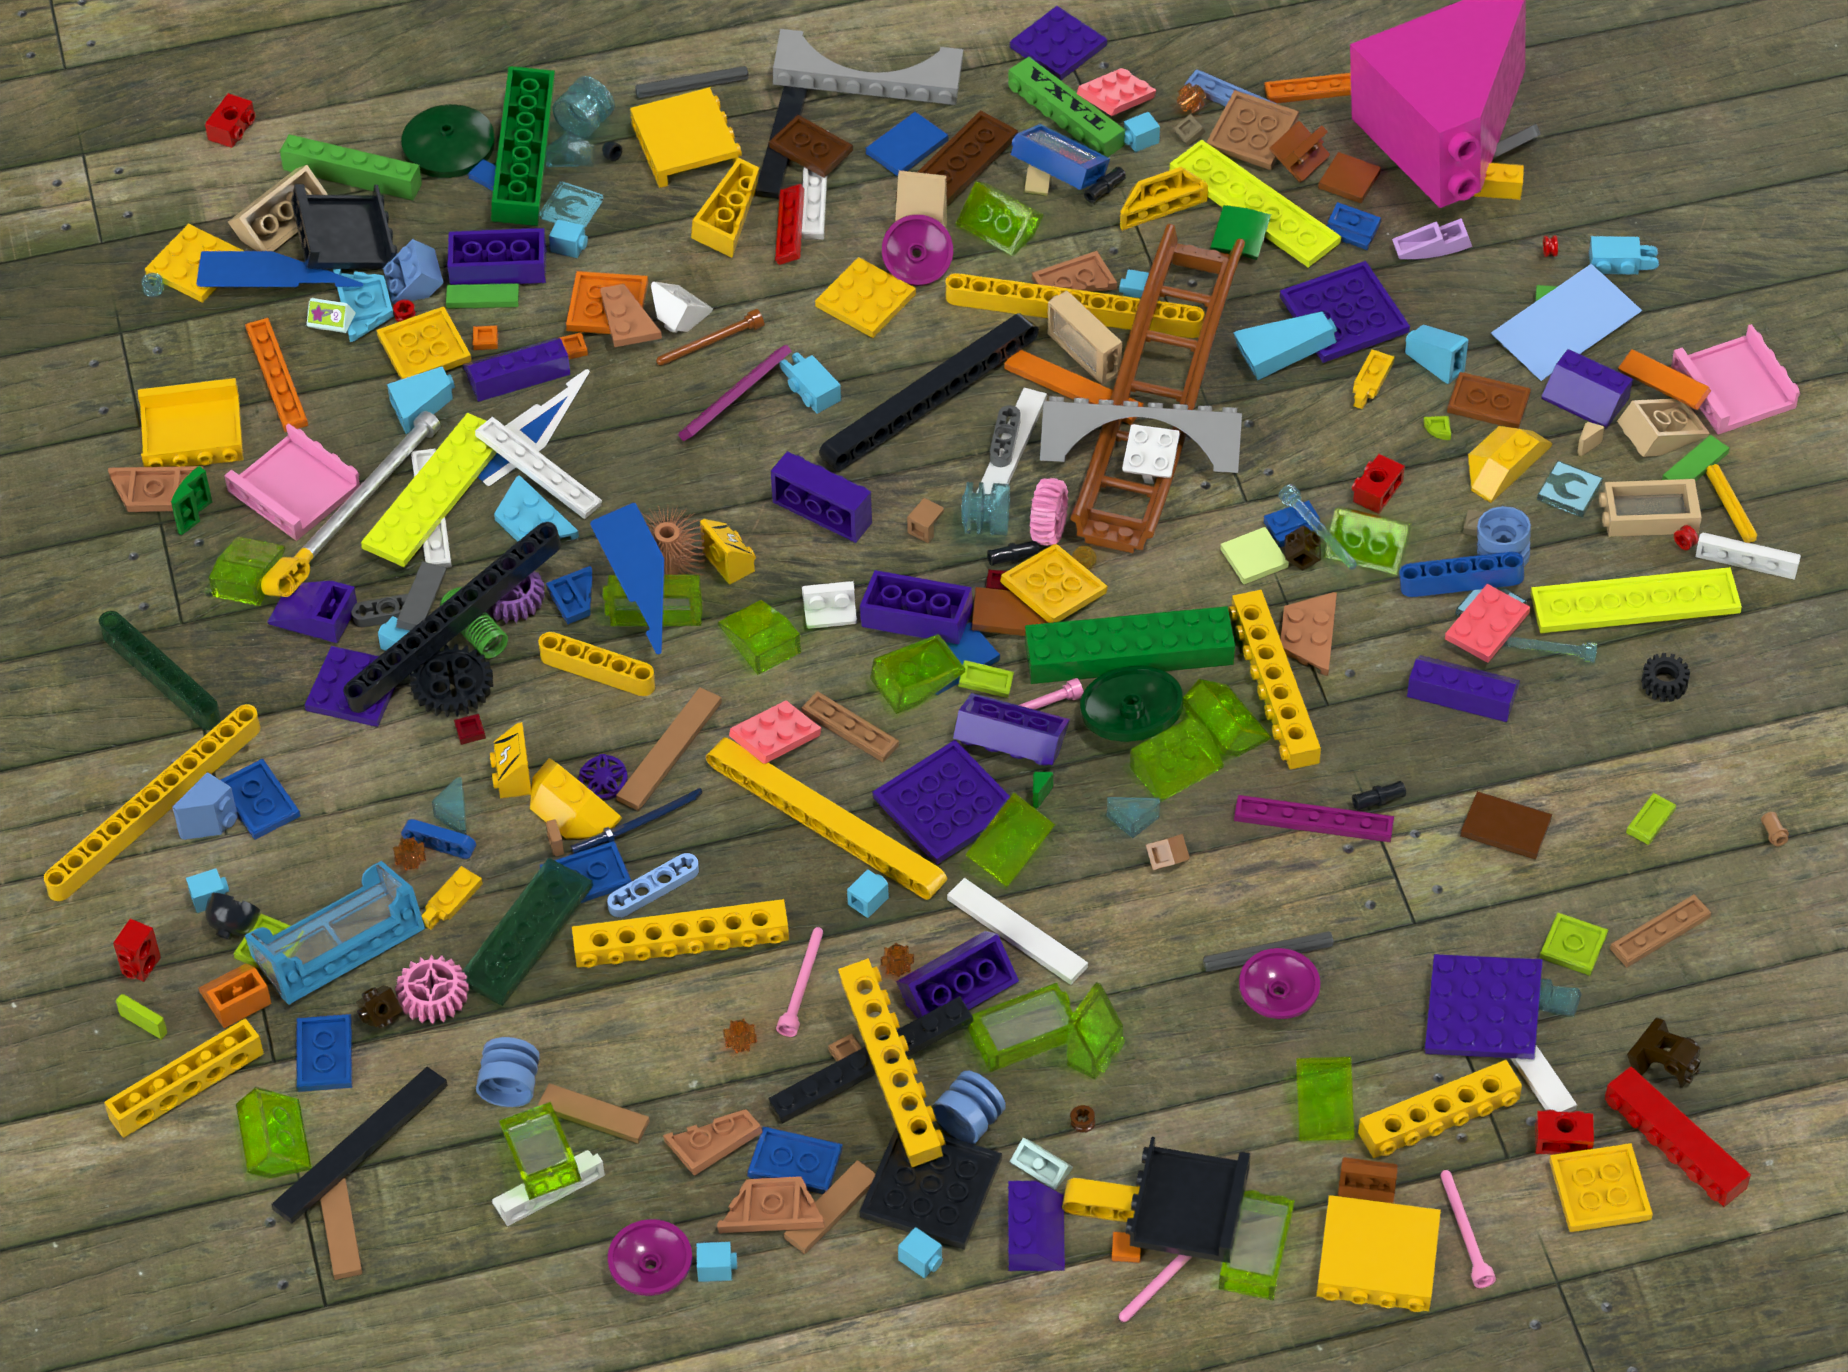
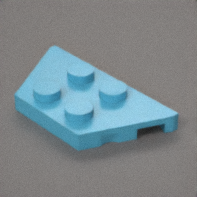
M333 269V272L363 283L362 287H337L340 302L347 303L356 313L347 330L350 342L357 340L394 317L384 275H368L357 271L354 272V275L341 273V269Z
M520 475L516 477L494 513L495 521L517 542L542 522L554 523L560 538L571 536V540L579 537L578 530Z

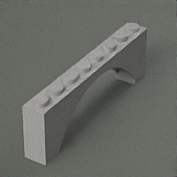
M780 29L773 66V85L956 105L962 70L963 49L940 47V51L931 58L906 69L892 72H864L843 67L822 56L803 37V31Z
M1049 396V401L1043 402L1040 460L1066 462V455L1073 446L1094 429L1117 419L1145 417L1169 423L1189 435L1207 454L1214 465L1213 471L1238 473L1242 413H1237V408L1223 407L1222 412L1212 411L1213 406H1198V410H1188V405L1173 404V409L1163 408V403L1148 402V407H1138V402L1123 401V406L1113 405L1114 400L1099 399V404H1089V399L1074 398V403L1064 402V397Z

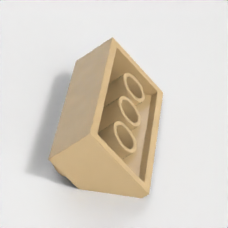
M308 165L293 170L228 221L243 243L255 251H274L298 232L291 203L294 185L304 184L306 195H328Z

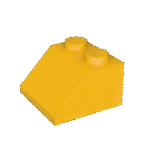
M1489 163L1481 192L1473 196L1521 200L1524 166Z

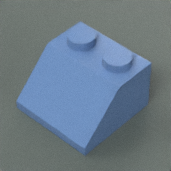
M208 772L172 807L179 836L183 840L221 835L227 828L232 827L238 818L231 787Z

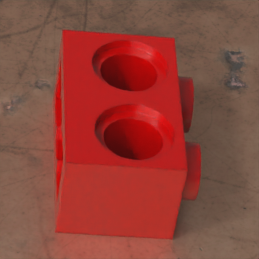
M129 919L113 942L123 975L130 979L136 978L145 982L161 958L154 929Z

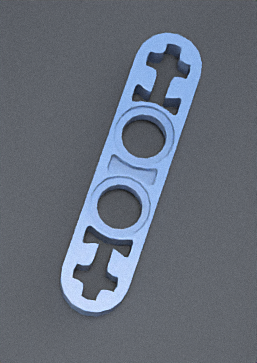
M690 853L681 854L612 892L607 899L610 914L614 917H625L692 880L699 873L697 857ZM686 864V866H688V867L691 866V868H690V869H688L687 867H683V868H682V865ZM662 875H668L672 878L668 883H660L657 879ZM641 887L649 890L644 896L637 895L635 891ZM616 902H619L620 904H623V903H624V906H620L619 904H616V905H615V903H616Z

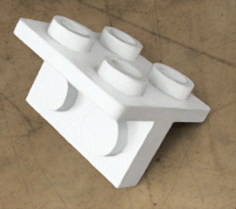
M1131 425L1122 468L1123 472L1141 474L1144 483L1154 484L1156 477L1171 478L1180 436L1179 431Z
M853 581L802 587L805 619L808 629L857 623Z

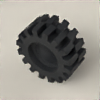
M1662 653L1660 658L1658 654L1653 655V659L1649 658L1647 664L1645 663L1641 679L1642 688L1646 689L1645 693L1648 696L1652 693V699L1654 700L1657 697H1661L1660 702H1665V698H1668L1669 702L1674 701V697L1677 700L1680 699L1682 694L1686 693L1690 677L1688 664L1686 662L1682 664L1683 659L1681 657L1676 660L1674 654L1666 657V653ZM1662 673L1669 674L1675 680L1662 681L1656 675Z

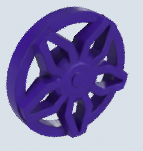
M599 754V756L587 761L580 769L579 781L584 784V779L590 781L588 788L605 801L616 797L628 781V773L625 765L618 758ZM605 761V766L600 767L601 762ZM609 762L615 763L617 765H612L610 767ZM586 772H591L593 775H588ZM623 775L622 781L618 786L615 779ZM602 789H605L606 791L610 792L607 794H597L600 791H602Z

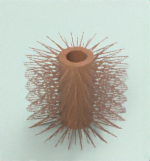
M668 509L667 522L663 521L662 523L661 521L660 523L657 517L656 520L659 522V525L657 523L656 528L653 525H648L653 529L649 528L664 557L666 590L668 578L672 581V577H674L676 582L678 581L675 575H678L681 581L683 580L686 583L678 574L681 573L682 576L685 575L689 578L688 575L682 572H692L685 568L686 566L689 567L690 565L696 569L705 568L689 564L696 561H705L704 559L696 560L691 558L694 555H705L703 552L694 553L691 551L696 548L704 549V546L697 547L691 544L697 541L705 542V540L690 539V537L699 535V533L685 535L687 532L701 527L689 528L687 531L682 530L688 525L681 527L680 525L683 524L681 521L676 526L680 518L679 516L673 523L671 518L670 522H668ZM648 516L646 517V518H648L652 523H654V525H656V523L654 522V520L652 521Z

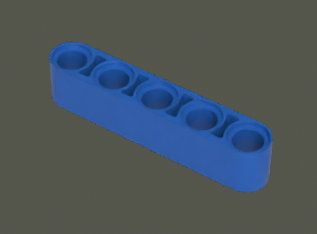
M1504 552L1405 564L1399 570L1401 592L1407 597H1419L1480 590L1486 584L1494 588L1518 585L1524 580V559L1520 553Z

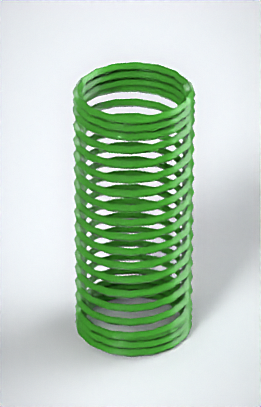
M462 587L454 588L447 592L442 598L440 606ZM486 612L473 621L467 629L465 628L461 631V634L477 649L480 655L484 654L487 659L499 655L507 646L508 636ZM499 635V637L497 638V640H496L492 645H490V646L487 647V648H484L485 646H487V645H489L490 643H492V642L495 640V638ZM501 635H502V639H501V641L498 643V645H496L493 649H491V650H489V651L483 652V650H487V649L493 647V646L499 641V639H500V637H501Z

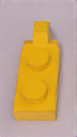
M1371 350L1354 381L1352 392L1355 393L1354 407L1363 409L1367 399H1374L1394 364V356Z
M461 866L428 901L425 906L426 911L422 914L424 926L432 930L441 919L443 921L446 919L450 920L483 885L482 878Z

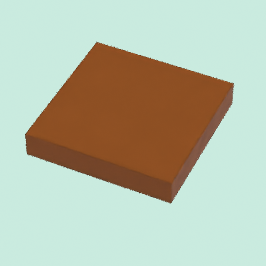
M1338 152L1319 181L1318 188L1362 204L1380 175L1381 167Z

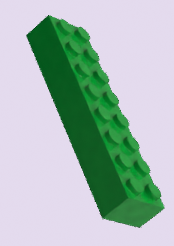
M508 67L492 195L491 222L538 226L555 70Z
M1228 606L1025 625V648L1031 684L1069 681L1078 678V680L1098 678L1109 671L1129 666H1147L1163 671L1234 665L1235 643Z

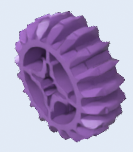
M532 572L490 607L486 613L490 617L494 616L496 622L504 619L506 624L512 619L517 623L518 618L521 617L527 620L528 614L535 615L536 609L541 608L545 597L544 583L539 572ZM528 588L529 591L527 594H524V590Z

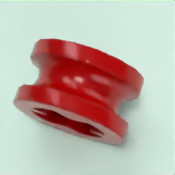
M1553 235L1552 238H1548V236L1543 237L1544 257H1548L1550 254L1553 257H1557L1558 240L1556 235Z
M400 300L393 306L394 317L397 322L416 316L415 306L409 300Z
M1688 525L1682 526L1680 530L1674 533L1676 544L1685 551L1692 548L1699 541L1696 531Z

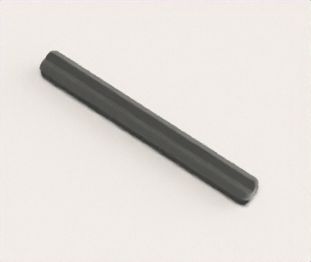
M746 66L643 83L636 85L635 91L637 98H644L747 80L749 77L748 69Z
M1326 931L1207 955L1203 957V965L1206 971H1213L1243 965L1253 955L1267 949L1284 948L1302 953L1332 947L1333 937L1331 932Z

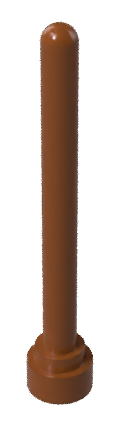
M754 309L748 312L743 320L663 354L656 359V362L662 366L747 328L757 330L765 326L764 319L760 311Z

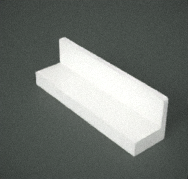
M1702 533L1699 537L1695 557L1795 580L1801 556L1796 553Z
M586 1150L494 1198L492 1203L508 1227L605 1176L603 1161L598 1153L592 1156L590 1151Z

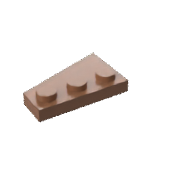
M1097 251L1032 273L1034 284L1089 292L1117 290L1116 280Z
M624 284L600 288L614 347L662 339L661 331Z
M744 1109L716 1118L712 1124L699 1128L697 1125L688 1127L686 1132L674 1136L673 1133L663 1135V1138L670 1149L695 1176L763 1132L761 1125Z

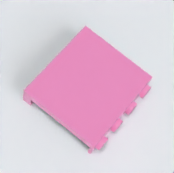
M1752 324L1748 325L1746 336L1687 355L1683 347L1674 350L1671 364L1672 369L1709 386L1711 392L1699 408L1718 435L1795 409L1800 395L1798 386L1788 377L1786 369L1779 364L1774 352L1767 347L1762 335L1754 329Z
M287 424L288 436L240 475L230 470L224 476L228 492L297 541L345 502L360 486L359 473L353 466L343 463L336 454L329 453L318 441L308 438L301 429H296Z

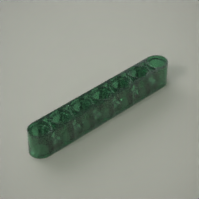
M106 611L99 617V625L104 641L204 730H212L221 722L216 699L116 611Z

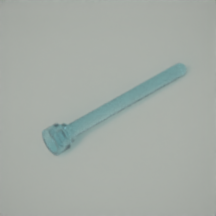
M1289 484L1282 488L1278 495L1279 499L1286 506L1294 507L1350 570H1354L1357 567V562L1301 501V493L1295 485Z
M1510 636L1503 646L1580 656V659H1585V662L1595 663L1598 643L1587 641V644L1582 643L1579 646Z

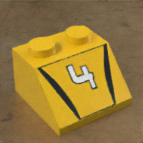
M707 519L700 521L701 533H705L701 534V540H705V542H702V546L705 547L702 549V552L705 553L707 559L729 585L755 572L754 560H756V556L749 546L746 547L743 544L737 531H732L726 523Z
M521 722L516 723L494 741L495 752L490 753L491 767L497 769V773H492L494 789L499 788L500 799L531 795L523 723Z

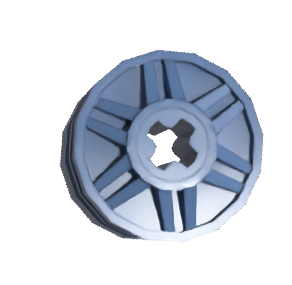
M1501 506L1484 512L1479 518L1477 525V556L1517 552L1522 555L1525 566L1529 562L1531 524L1529 518L1522 511L1513 507Z
M500 1037L486 1042L482 1051L481 1069L478 1073L476 1084L478 1095L485 1101L501 1107H518L529 1103L533 1098L535 1088V1075L538 1071L537 1065L540 1059L539 1051L530 1043L517 1038Z
M963 1071L949 1086V1090H946L932 1105V1110L938 1124L950 1136L960 1141L975 1144L988 1130V1125L995 1122L997 1117L1005 1110V1101L998 1089L986 1078L972 1071Z

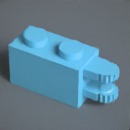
M1591 236L1589 263L1595 266L1602 274H1638L1639 270H1654L1659 266L1658 259L1655 258L1658 250L1654 246L1640 245L1639 237Z
M796 352L792 355L795 364L793 366L785 359L780 361L779 364L782 371L789 378L788 385L793 392H797L802 397L804 404L807 407H811L817 414L841 401L840 384L813 355L804 359L802 355Z

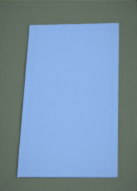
M1590 264L1492 331L1491 334L1542 381L1552 374L1556 363L1567 349L1578 354L1583 353L1642 312V310L1595 266Z

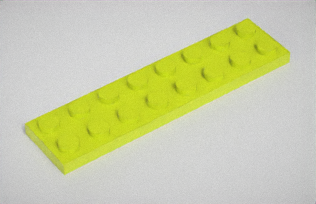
M1200 140L1169 165V170L1183 167L1208 184L1207 197L1221 207L1224 205L1237 206L1270 214L1271 217L1264 237L1308 268L1341 243L1340 235L1203 140Z
M469 413L463 417L362 540V549L402 567L407 565L441 523L442 519L445 518L496 455L497 452L475 436V430L483 425L486 420Z
M1731 567L1531 587L1530 592L1540 633L1741 613L1742 608Z

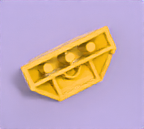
M1183 167L1138 181L1132 187L1121 209V230L1207 202L1208 184Z
M1498 426L1468 454L1471 491L1492 503L1552 447V443L1531 430Z
M550 758L532 777L530 810L546 823L556 819L560 834L567 840L587 839L595 835L597 836V834L604 832L603 829L606 827L613 829L622 819L616 811Z

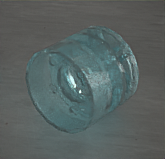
M581 76L574 81L567 92H564L554 102L552 109L556 121L566 132L576 138L586 139L598 129L600 123H603L613 113L615 104L611 93L598 80L588 76Z
M967 481L966 489L962 496L961 520L964 525L965 534H971L972 523H977V534H981L984 523L989 524L991 535L1007 536L1010 483H993L991 493L986 494L984 482H979L978 493H974V482Z

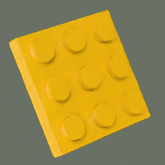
M188 224L145 268L147 276L203 303L217 287H199L196 284L201 252L244 250Z
M858 257L815 300V307L874 338L916 295V288Z
M444 306L377 330V336L401 380L439 367H443L444 371L472 361L470 352Z
M1058 544L1051 545L1001 575L1000 580L1004 586L1048 623L1063 620L1106 594L1108 588L1106 584Z
M1632 1143L1550 1155L1549 1162L1569 1232L1652 1220V1210Z

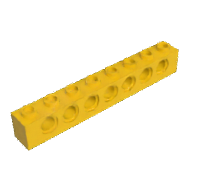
M1262 590L1232 595V606L1228 607L1229 617L1231 621L1236 623L1235 631L1238 641L1243 642L1244 658L1246 661H1250L1251 677L1253 680H1257L1259 699L1264 700L1266 704L1264 706L1266 718L1273 723V737L1280 742L1279 751L1281 759L1287 761L1289 770L1319 764L1321 747Z
M784 899L572 926L577 968H591L596 965L610 963L620 964L633 960L644 961L649 958L673 957L687 953L698 954L703 951L727 950L741 946L752 947L765 943L776 944L789 940Z
M868 958L838 969L842 986L911 1167L942 1157L941 1146L945 1145L943 1135L940 1129H934L932 1122H935L936 1118L931 1105L926 1107L923 1101L924 1098H927L922 1082H916L914 1075L918 1074L914 1060L913 1058L908 1060L905 1054L906 1051H909L904 1035L898 1036L896 1031L897 1028H900L895 1012L890 1013L887 1006L891 1005L886 989L881 990L878 984L882 982L878 967L872 968ZM864 989H871V990H872V991H871L870 993H868V994H861V993H860V992H861L862 990H864ZM873 1012H880V1013H881V1014H880L879 1016H877V1017H870V1016H869V1015H870L871 1013H873ZM882 1035L890 1036L886 1040H878ZM891 1058L899 1059L894 1064L887 1063ZM898 1082H907V1085L904 1087L895 1086ZM908 1105L917 1106L912 1111L904 1110ZM923 1128L926 1130L923 1134L920 1135L913 1133L916 1129Z

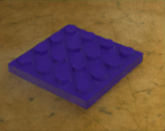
M1366 261L1280 290L1279 297L1293 318L1323 312L1327 320L1331 318L1337 329V332L1334 333L1336 343L1316 352L1323 363L1410 332V325Z
M953 740L872 792L873 799L936 865L1019 812V805L956 740Z
M1434 954L1425 1053L1535 1059L1543 967L1542 959Z

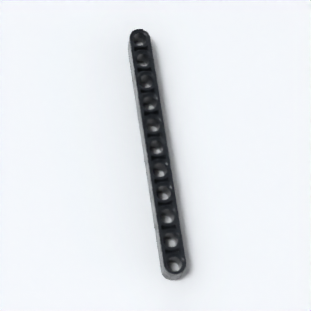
M1021 313L1015 314L825 441L819 450L820 457L837 471L845 469L1032 343L1039 334L1038 326Z
M542 522L347 682L343 692L350 710L361 713L369 709L557 553L561 548V540L556 525L552 522Z

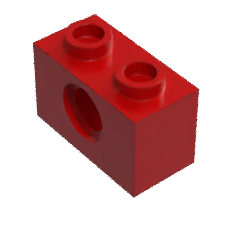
M228 93L205 123L208 140L233 148L236 142L241 140L248 126L253 124L256 114L252 101Z
M1378 454L1373 462H1368L1362 477H1357L1352 486V491H1354L1353 502L1380 514L1402 484L1405 465Z
M1555 1110L1537 1111L1535 1123L1536 1154L1555 1155L1593 1149V1113H1584L1582 1111L1557 1112Z

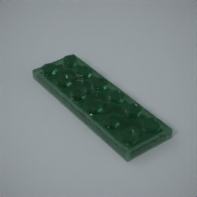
M548 858L462 972L467 976V979L463 981L468 983V987L471 990L503 1006L594 886L593 881Z

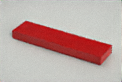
M802 184L780 190L775 261L779 265L800 259L805 191Z

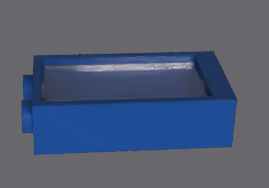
M1041 124L1017 133L1012 140V156L1080 190L1095 184L1100 176H1105L1110 158Z

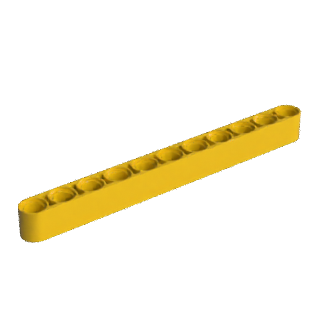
M959 273L951 274L945 280L946 300L951 305L1048 318V301L1054 296L1068 291L1104 326L1128 330L1132 328L1140 298ZM1158 301L1150 330L1178 337L1198 338L1204 322V311L1197 306Z
M247 704L236 708L48 869L44 874V882L49 897L54 901H63L69 898L171 810L207 772L210 774L214 773L260 732L256 708Z
M722 738L706 755L708 764L719 773L920 897L927 900L931 899L946 883L947 876L938 866L770 763L763 764L745 748L731 739Z

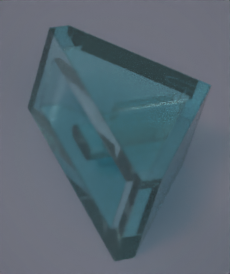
M569 130L547 147V167L593 166L594 146Z
M462 777L453 780L432 800L434 817L456 832L467 835Z
M1107 797V817L1131 838L1137 836L1159 818L1160 798Z

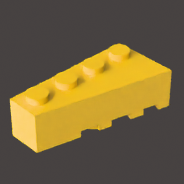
M737 159L692 220V239L731 258L733 257L756 191L759 167L743 159Z

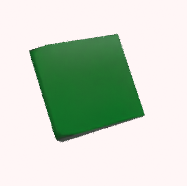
M1034 772V808H1039L1053 788V772Z

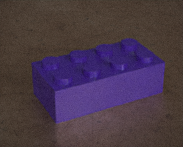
M544 228L449 232L448 274L450 285L546 283V239Z
M788 451L772 468L773 503L855 543L872 524L871 491L867 490L864 486L856 485L843 476L829 472L824 467L815 465L803 457Z
M874 570L860 604L861 625L870 629L959 644L973 610L972 587Z

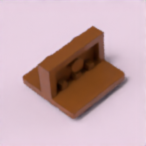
M1298 121L1269 150L1301 183L1330 156V153L1322 146L1324 141L1321 139L1328 131L1321 125L1311 134Z
M1344 1157L1341 1165L1338 1196L1394 1203L1398 1165Z

